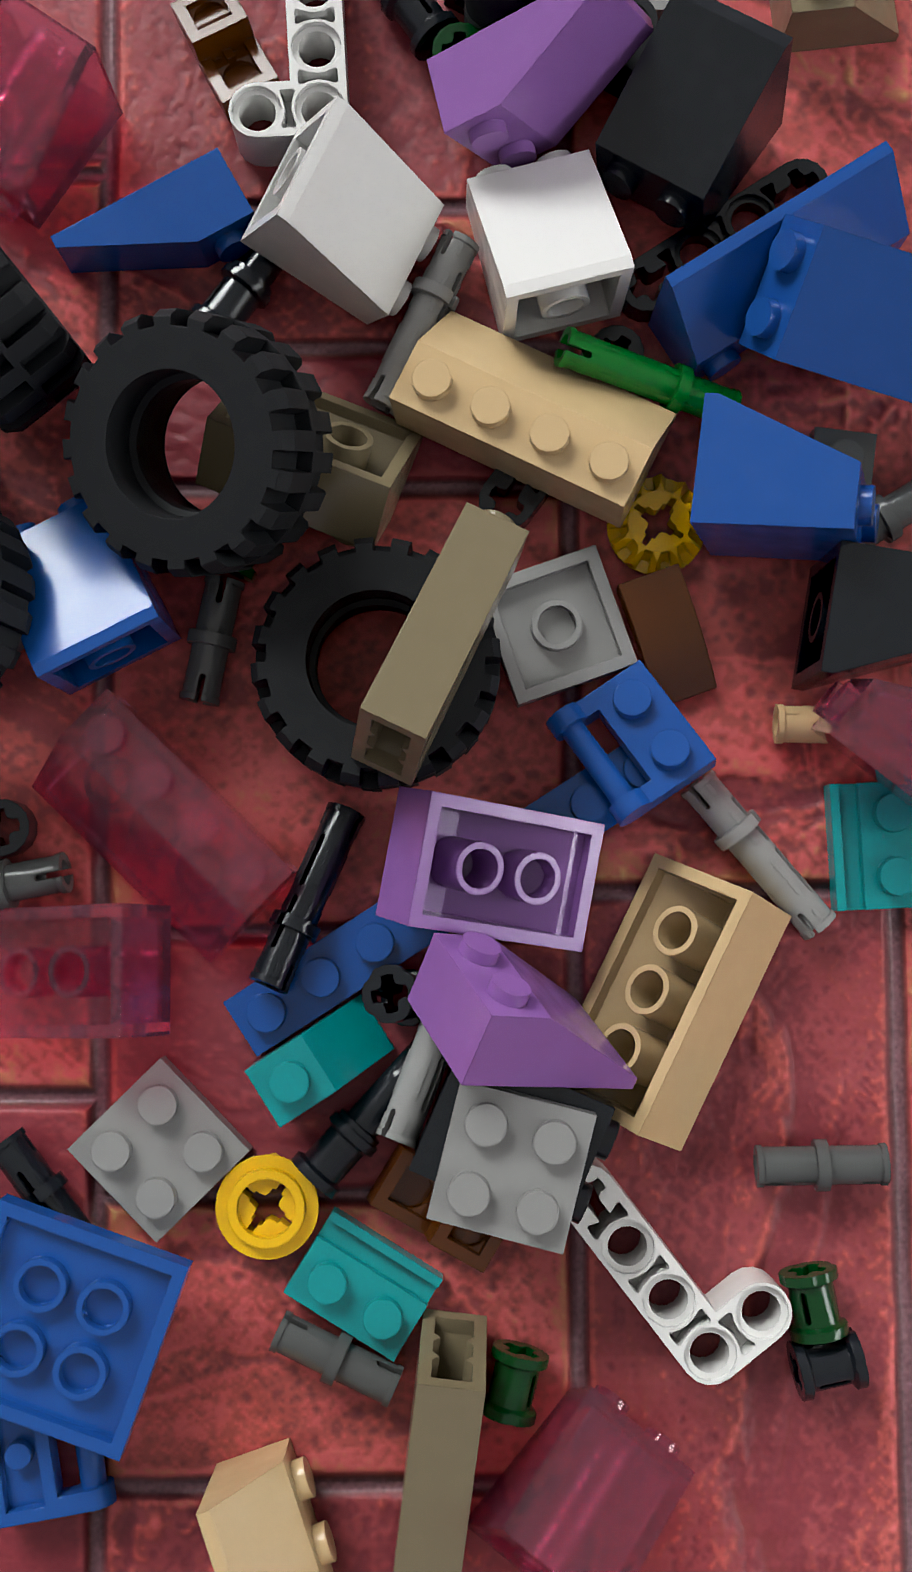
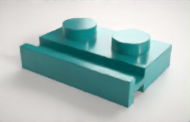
M912 780L828 784L823 786L831 909L833 911L912 908Z
M334 1206L323 1227L318 1232L287 1283L283 1293L394 1362L428 1306V1302L436 1288L443 1281V1273Z

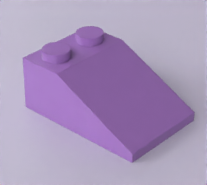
M536 0L427 59L444 133L492 165L505 164L513 168L533 163L538 154L555 147L654 31L651 18L634 0Z
M399 786L376 915L411 927L457 934L475 931L497 940L582 952L605 824L436 791Z
M468 931L463 935L434 933L407 1000L461 1085L633 1089L638 1078L575 997L486 934L475 931Z

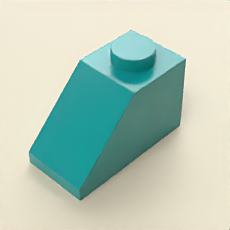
M360 994L254 1062L245 1070V1073L278 1126L282 1127L339 1090L395 1047L377 1018L365 1010L362 994Z

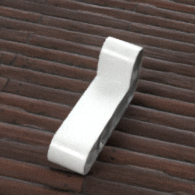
M285 0L290 81L255 82L244 85L234 93L229 102L228 113L239 152L251 164L263 167L279 166L297 130L338 95L350 104L344 0H321L325 1V3L317 7L306 6L307 3L314 0ZM318 58L330 61L321 67L307 65L312 60ZM267 120L272 122V125L265 130L253 131L248 129L256 121Z
M595 1157L585 1181L588 1183L594 1181L593 1187L606 1209L597 1217L589 1203L580 1223L576 1224L571 1221L572 1225L688 1375L696 1382L705 1385L721 1384L730 1379L781 1338L788 1330L792 1320V1306L786 1293L764 1270L756 1267H742L732 1272L704 1295L608 1169ZM631 1226L640 1231L639 1243L631 1252L618 1254L608 1249L609 1238L615 1230ZM667 1279L680 1283L679 1294L673 1302L667 1305H656L649 1301L650 1291L656 1283ZM756 1291L770 1293L769 1305L762 1314L753 1317L742 1315L744 1300L750 1294ZM715 1333L720 1335V1342L714 1353L707 1357H697L690 1354L692 1342L701 1334Z

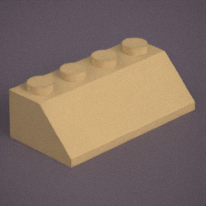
M450 311L417 341L389 396L396 424L492 469H498L524 484L543 491L618 528L622 527L676 418V413L624 389L566 368L556 367L554 365V357L453 311Z
M654 854L582 1005L638 1078L633 1089L585 1088L611 1101L615 1107L612 1116L613 1120L619 1122L622 1127L638 1136L678 1151L682 1150L792 917L791 915L752 891L659 854Z
M290 1438L216 1464L196 1513L214 1572H334L331 1563L337 1561V1552L333 1534L326 1520L317 1522L310 1500L316 1497L313 1473L305 1456L296 1458Z

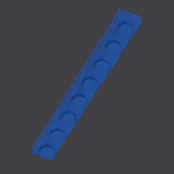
M621 746L607 754L632 789L647 783ZM586 768L523 808L605 824L604 832L617 824V821L608 811L612 805ZM376 903L306 949L297 967L288 994L273 991L254 982L224 1001L223 1004L258 1057L361 990L374 969L383 965H400L429 946L434 933L447 934L449 932L406 926L376 915L378 904Z

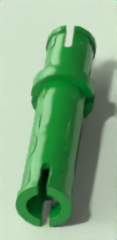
M568 326L565 329L559 342L581 350L582 356L568 350L556 349L554 365L556 367L569 369L635 393L638 396L659 402V406L676 414L679 411H683L702 419L705 393H719L740 404L742 401L740 390L731 389L695 376L694 369L682 363H677L674 367L666 365L655 359L645 357L578 331L572 326Z

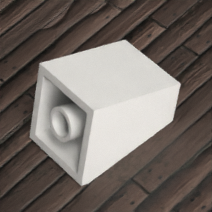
M337 95L295 133L240 241L365 324H370L388 315H396L406 302L412 289V283L407 281V278L416 260L418 262L423 261L435 245L440 230L434 224L444 204L354 108Z
M589 149L571 153L568 150H555L544 154L534 163L513 168L505 164L493 165L480 171L476 177L467 179L466 209L474 240L479 246L478 255L499 333L520 341L565 330L568 326L578 327L621 315L635 265Z

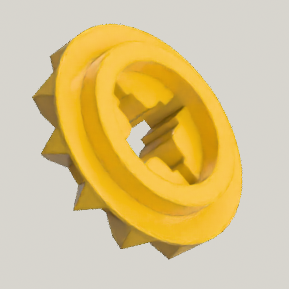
M662 474L645 478L622 527L618 528L607 522V534L610 545L618 558L628 567L644 574H649L677 563L680 569H682L699 553L703 542L690 523L693 493L688 489L686 482H676L665 478ZM667 504L672 507L669 512L671 516L668 519L667 525L674 530L673 534L670 536L667 533L661 532L655 539L651 538L647 546L644 545L642 541L646 536L645 531L648 522L641 515L646 512L654 516L660 509L664 510Z
M277 1153L249 1156L237 1164L223 1179L215 1204L217 1223L228 1243L240 1253L261 1260L282 1258L299 1249L312 1234L320 1211L317 1188L297 1169L292 1160L282 1157ZM281 1183L285 1188L281 1193L282 1198L278 1206L285 1212L284 1216L291 1222L283 1216L278 1218L276 1215L270 1214L264 1221L260 1220L254 1228L250 1224L256 1217L254 1213L257 1210L258 1203L252 1198L253 1194L246 1187L253 1193L257 1191L266 1196L272 1189L276 1190Z

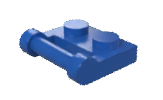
M641 660L579 701L561 707L546 722V726L556 740L566 741L612 805L608 811L621 827L634 822L708 772L716 764V757ZM600 718L647 783L632 789L586 726Z
M0 1418V1529L93 1512L117 1501L114 1477L107 1476L104 1456L75 1446L81 1483L64 1487L56 1438Z

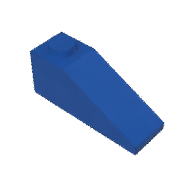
M215 148L50 236L71 273L206 268L219 261L231 262L237 260L250 250V247L240 240L254 215V211L219 149Z

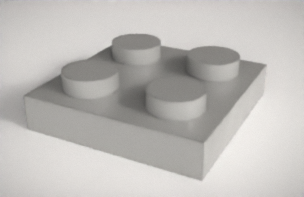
M596 545L512 574L493 614V628L496 638L500 639L501 663L517 708L624 671L637 662Z
M163 1056L67 1150L157 1243L253 1146L166 1056Z
M459 1084L426 1219L563 1255L597 1118L596 1113L497 1086H465Z

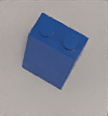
M785 213L779 232L771 244L769 260L755 299L748 308L745 327L738 344L774 360L912 403V253Z
M705 393L690 523L710 555L820 560L841 540L863 544L876 543L880 506L875 504L876 485H866L860 461L719 393Z
M74 497L58 507L57 511L59 514L37 525L34 522H27L16 526L23 542L27 546L33 568L27 571V573L32 575L35 581V600L29 601L28 612L33 618L29 634H22L21 640L37 678L69 695L182 639L148 571L139 568L135 558L123 559L112 551L105 542L110 534L108 532L95 533L82 513L88 508L84 499H75Z

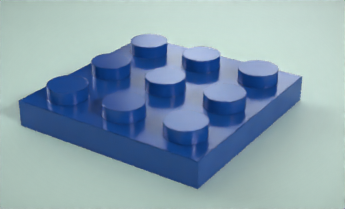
M6 1194L0 1199V1418L120 1461L126 1450L193 1260L13 1195Z

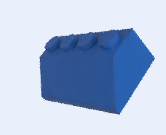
M884 141L665 276L648 326L674 366L677 363L688 365L694 369L695 376L703 377L706 375L709 381H714L729 372L741 361L739 354L748 349L738 344L745 327L746 314L749 306L755 299L769 260L771 244L779 232L785 213L896 249L902 246L910 231L894 151L887 141Z

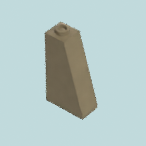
M466 502L360 706L351 758L412 786L518 564L529 534L528 530L517 526L504 513L492 509L483 510Z
M425 1309L423 1312L393 1572H462L486 1395L487 1316Z

